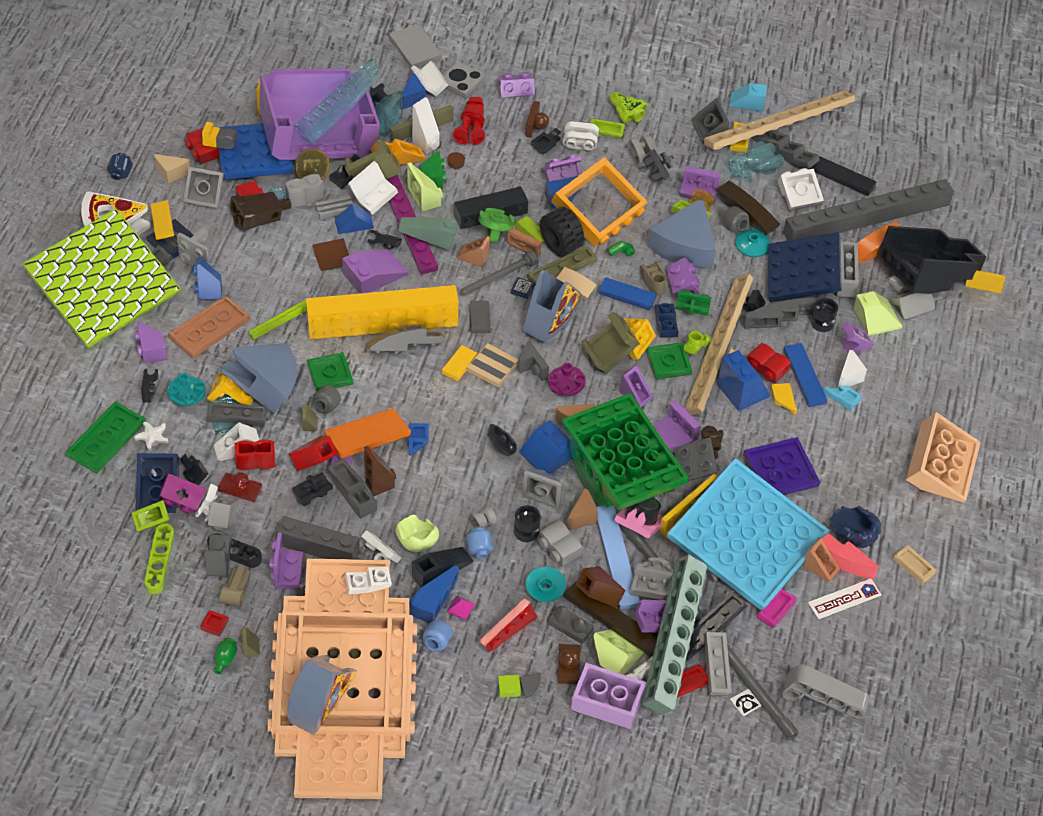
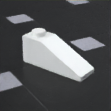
M425 97L413 105L412 143L420 146L421 150L427 154L439 146V130L429 101Z

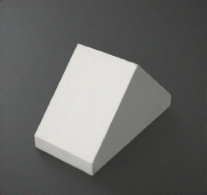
M849 350L838 388L840 386L850 387L863 382L867 369L853 350Z

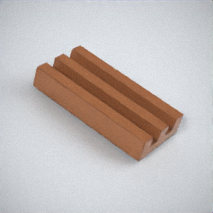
M514 228L507 231L508 244L524 252L532 250L537 255V258L539 257L542 241Z

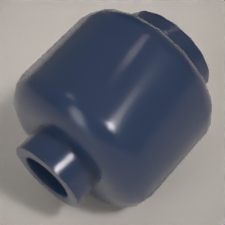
M117 153L111 156L107 165V171L111 178L115 180L125 179L129 176L133 163L127 154Z

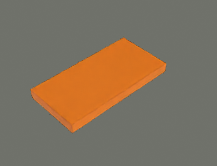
M391 408L324 430V436H330L337 450V455L342 459L363 452L365 446H369L372 449L411 436V430L395 409Z

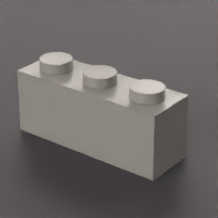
M841 241L842 291H838L837 296L856 297L859 285L858 243Z

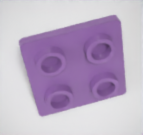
M576 155L567 156L562 161L559 158L553 159L545 163L541 171L546 173L547 182L579 176L582 174L580 161L583 159L582 156L576 157Z
M686 166L680 195L714 202L716 189L721 179L720 173Z

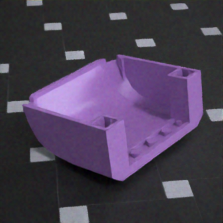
M345 68L275 69L269 75L264 76L262 74L260 76V111L270 151L274 157L279 160H296L300 153L311 148L323 152L327 159L351 158L353 154L363 158L372 153L370 149L377 142L380 123L362 73L359 76L350 73V70Z

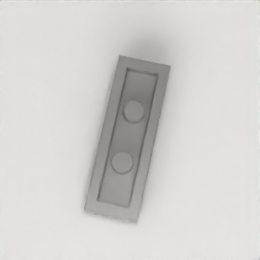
M706 632L704 634L709 695H730L732 689L726 632Z

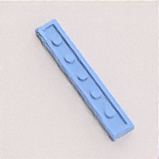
M614 505L608 508L603 506L596 507L598 510L597 524L610 575L625 589V593L618 605L619 609L637 608L640 601L638 596L631 595V586L634 578L619 523L614 521L616 517Z

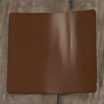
M344 238L313 244L314 253L321 271L342 267V258L349 255Z

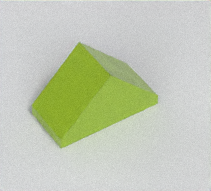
M164 501L131 513L137 532L168 523L169 521Z

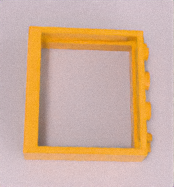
M605 157L556 192L551 201L556 208L566 207L575 214L582 225L584 237L594 247L600 243L605 244L609 240V236L618 234L622 229L621 227L624 225L627 227L634 220L635 216L640 217L646 211L644 208L648 203ZM602 173L634 207L599 232L568 200V197Z

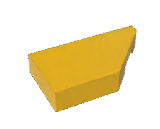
M790 383L771 384L774 403L780 407H785L791 411V414L796 415L797 408Z

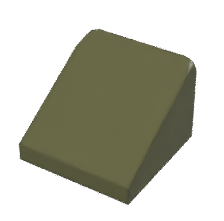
M303 404L302 429L304 431H317L318 418L316 413L306 404Z
M246 627L242 628L244 655H260L258 636Z

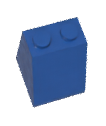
M739 350L723 356L718 387L738 411L770 397V393L760 375Z

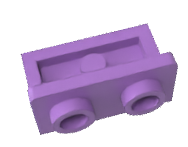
M520 72L519 75L503 73L502 76H498L501 97L535 94L534 77L529 72Z
M685 257L666 266L675 297H678V292L683 290H693L695 294L700 293L698 288L700 282L697 276H695L697 270L693 262L690 263Z
M640 600L634 616L641 632H659L666 600Z

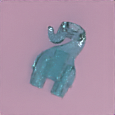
M760 141L748 153L732 156L728 162V167L733 177L745 178L746 181H749L752 178L751 172L741 167L759 174H770L776 171V167L783 165L784 158L781 154L773 155L775 153V146L772 142L765 144L763 141Z

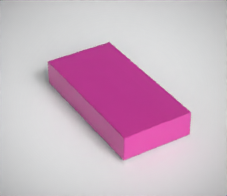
M781 589L765 609L757 614V618L774 629L796 603L797 598Z

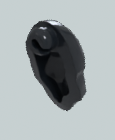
M490 424L487 435L493 443L495 450L506 456L513 455L517 450L516 442L502 428L495 424Z

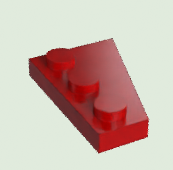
M524 598L479 640L489 653L538 618L530 602Z

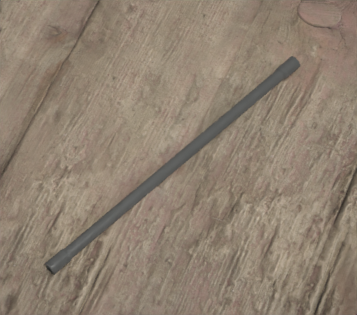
M623 526V531L647 559L659 558L642 535ZM699 607L698 614L695 617L697 623L705 616ZM727 644L728 658L731 666L777 722L778 727L789 740L794 739L799 734V731L785 717Z

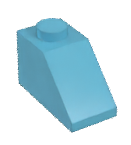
M749 83L732 92L729 107L763 112L767 85Z

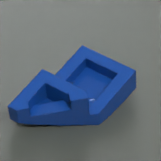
M409 423V429L411 430V436H409V455L415 454L428 444V423Z

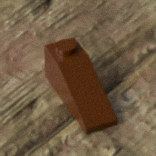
M365 446V484L374 497L395 488L396 474L369 446Z

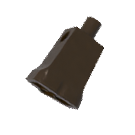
M274 192L247 196H231L229 207L235 227H239L241 230H248L256 226L281 220L282 210L291 209V201L289 198L278 200Z

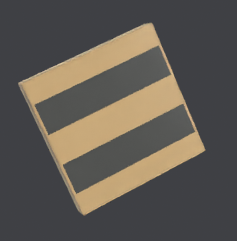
M487 343L467 366V372L499 388L517 367L519 359Z

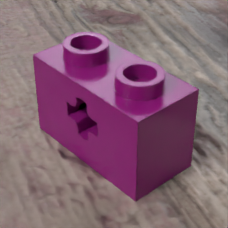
M168 474L165 477L158 499L164 501V504L172 507L174 504L179 506L182 512L191 514V512L195 513L198 511L206 488ZM183 491V495L186 497L180 500L179 495L176 493Z

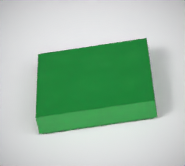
M683 342L647 347L646 352L655 380L692 375V368L687 353L684 351Z
M344 352L307 360L316 392L325 385H330L334 388L353 385V378Z

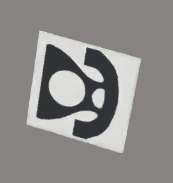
M749 689L730 699L743 716L762 706Z

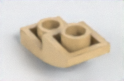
M566 267L556 277L558 280L564 283L568 282L583 294L582 299L584 300L589 297L597 286L585 276Z

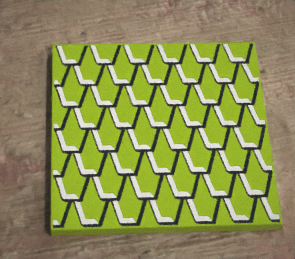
M117 209L110 211L23 263L24 269L87 349L181 292L178 284Z

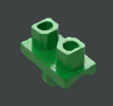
M687 290L679 291L675 309L688 311L689 315L697 313L708 316L712 297L706 294H693Z

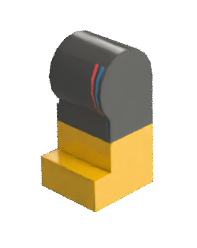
M206 122L202 131L203 145L232 149L237 141L238 133L234 129L214 127V123Z

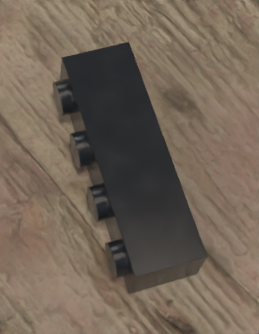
M520 186L454 202V216L460 229L481 225L479 214L481 210L485 212L486 208L505 211L504 215L508 217L510 214L513 217L527 214L528 199Z

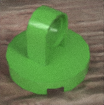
M486 208L485 212L480 211L479 222L488 227L487 236L490 237V242L497 243L500 231H508L513 228L515 218L511 214L508 217L504 215L505 211L494 208Z

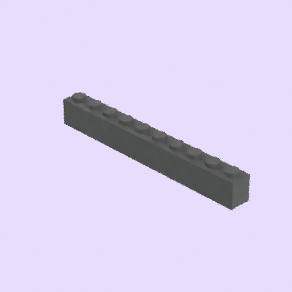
M943 179L786 218L783 233L787 240L835 232L842 233L950 206L954 190L948 181Z

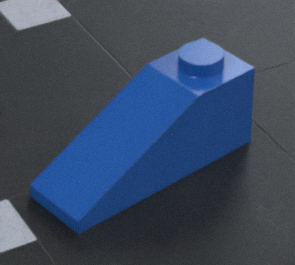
M453 566L421 587L416 596L413 595L409 601L410 615L427 623L435 621L458 580L459 567Z

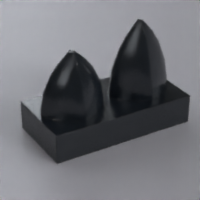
M353 154L351 157L352 162L360 159L357 154ZM347 164L340 165L335 172L329 175L330 181L341 189L346 187L353 179V176H349L345 169Z

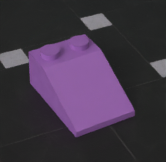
M389 249L357 251L342 258V272L359 294L370 293L408 275V271Z

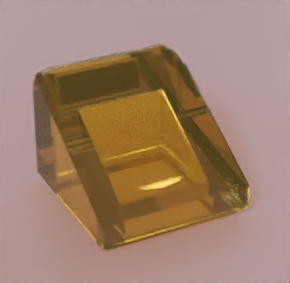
M696 188L689 203L692 204L702 200L705 203L706 211L709 212L715 197L710 192Z

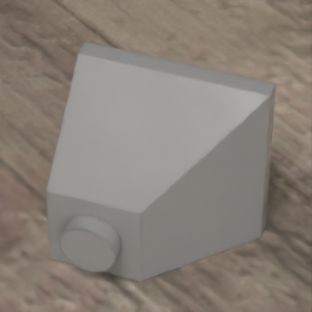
M189 166L183 202L219 208L224 173Z
M532 467L525 470L522 496L559 509L562 483L543 470Z

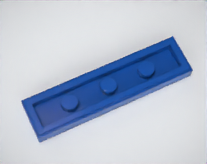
M798 343L784 346V353L791 362V369L808 407L826 404L827 398L803 344Z

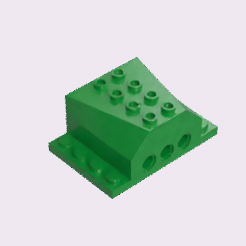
M631 393L562 419V426L571 438L570 453L577 475L585 488L589 490L596 505L606 508L615 505L619 511L656 495L673 492L676 487L689 481V477Z

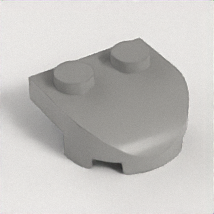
M649 558L643 564L638 563L631 586V595L667 600L674 571L669 562L662 558Z

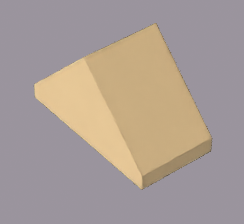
M155 154L156 170L168 184L187 176L190 159Z

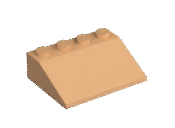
M935 412L921 422L906 480L923 491L965 502L980 442Z

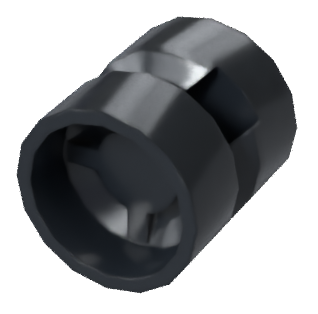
M820 298L815 302L811 325L816 331L829 332L833 329L838 312V304L833 299Z
M525 505L518 508L515 512L514 535L518 540L532 542L539 536L541 515L537 508Z

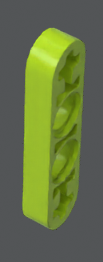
M167 523L160 524L155 530L144 580L145 589L150 594L160 593L165 584L174 541V529ZM167 531L165 540H163L162 534ZM165 547L167 550L164 553H157L156 549ZM155 564L163 565V568L160 570H154L152 567ZM154 577H157V583L155 586H151L154 582Z

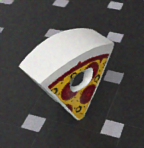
M86 192L81 207L84 227L110 211L117 209L138 236L150 228V222L140 218L148 211L147 204L94 192Z

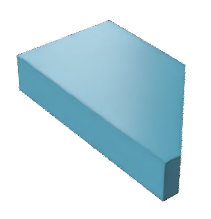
M848 386L823 388L825 395L850 411L862 400V395Z

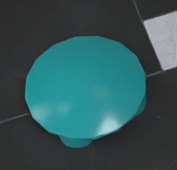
M180 373L168 385L167 394L174 403L182 406H191L199 403L204 398L205 383L196 377L189 376L187 373Z

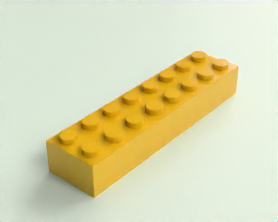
M456 285L306 298L309 338L322 339L378 334L410 325H424L427 329H433L436 326L437 328L458 326L459 302Z

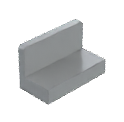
M909 291L890 298L892 305H899L902 319H908L935 309L932 293H912Z

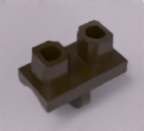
M705 426L701 431V440L711 437L716 460L718 459L717 451L721 449L724 435L723 430L717 431L713 426Z

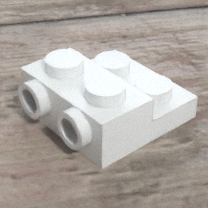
M803 168L794 173L785 172L777 180L782 197L785 196L789 210L821 204L824 201L814 169L807 170V168Z

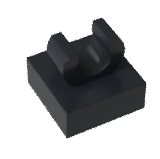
M752 290L751 295L746 297L747 304H743V308L748 312L765 306L766 302L759 290Z

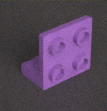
M278 532L277 540L273 539L272 543L274 555L270 558L271 580H274L276 589L299 590L304 552L283 550L282 533Z

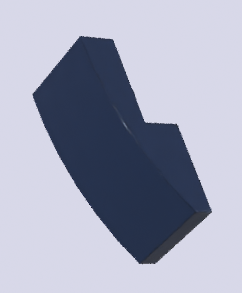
M655 304L659 337H678L679 331L674 304Z

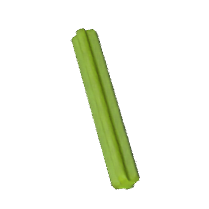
M306 299L248 331L249 337L255 340L306 312Z

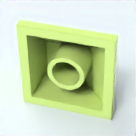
M411 162L407 163V189L421 212L441 206V198H443L441 189L437 188L434 181Z
M874 291L856 296L853 310L869 336L902 328L899 319L886 298Z
M611 629L594 634L599 663L607 670L625 675L644 653Z

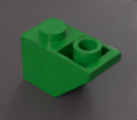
M437 151L420 165V171L434 181L437 188L443 189V182H446V171H442L445 168L444 158H441L440 151Z

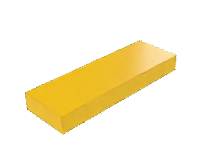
M168 200L150 204L156 240L174 236Z

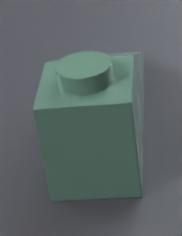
M402 217L398 231L449 250L456 236L458 223L442 217Z

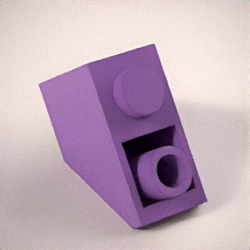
M138 322V330L135 331L136 342L141 344L137 345L139 356H143L144 363L167 360L163 333L142 322Z

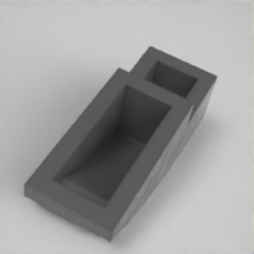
M345 459L327 467L338 489L360 519L377 510L376 499L365 488V482Z

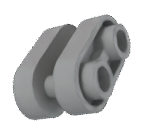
M650 135L642 136L641 142H639L638 138L629 139V151L638 168L646 167L643 158L653 149H655L659 158L662 159L661 151L657 149L655 139Z

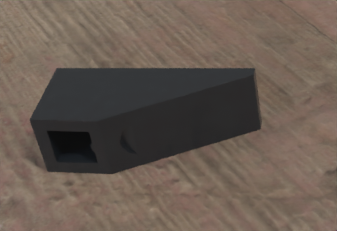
M463 547L431 552L412 562V577L420 587H423L453 566H458L460 570L474 561Z

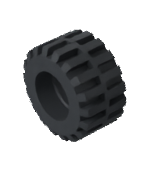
M559 207L541 217L539 224L540 232L545 243L553 253L563 257L583 246L585 242L583 228L571 210L566 207Z

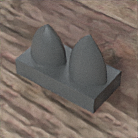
M559 606L548 619V625L581 644L585 642L594 629L592 624L571 613L565 606Z

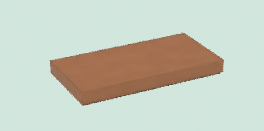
M225 295L168 333V338L189 357L194 359L250 321V315Z

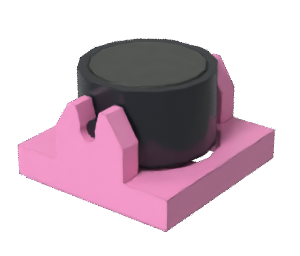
M651 497L622 509L616 515L614 521L646 538H650L660 529L661 518L664 516L659 514L660 502Z

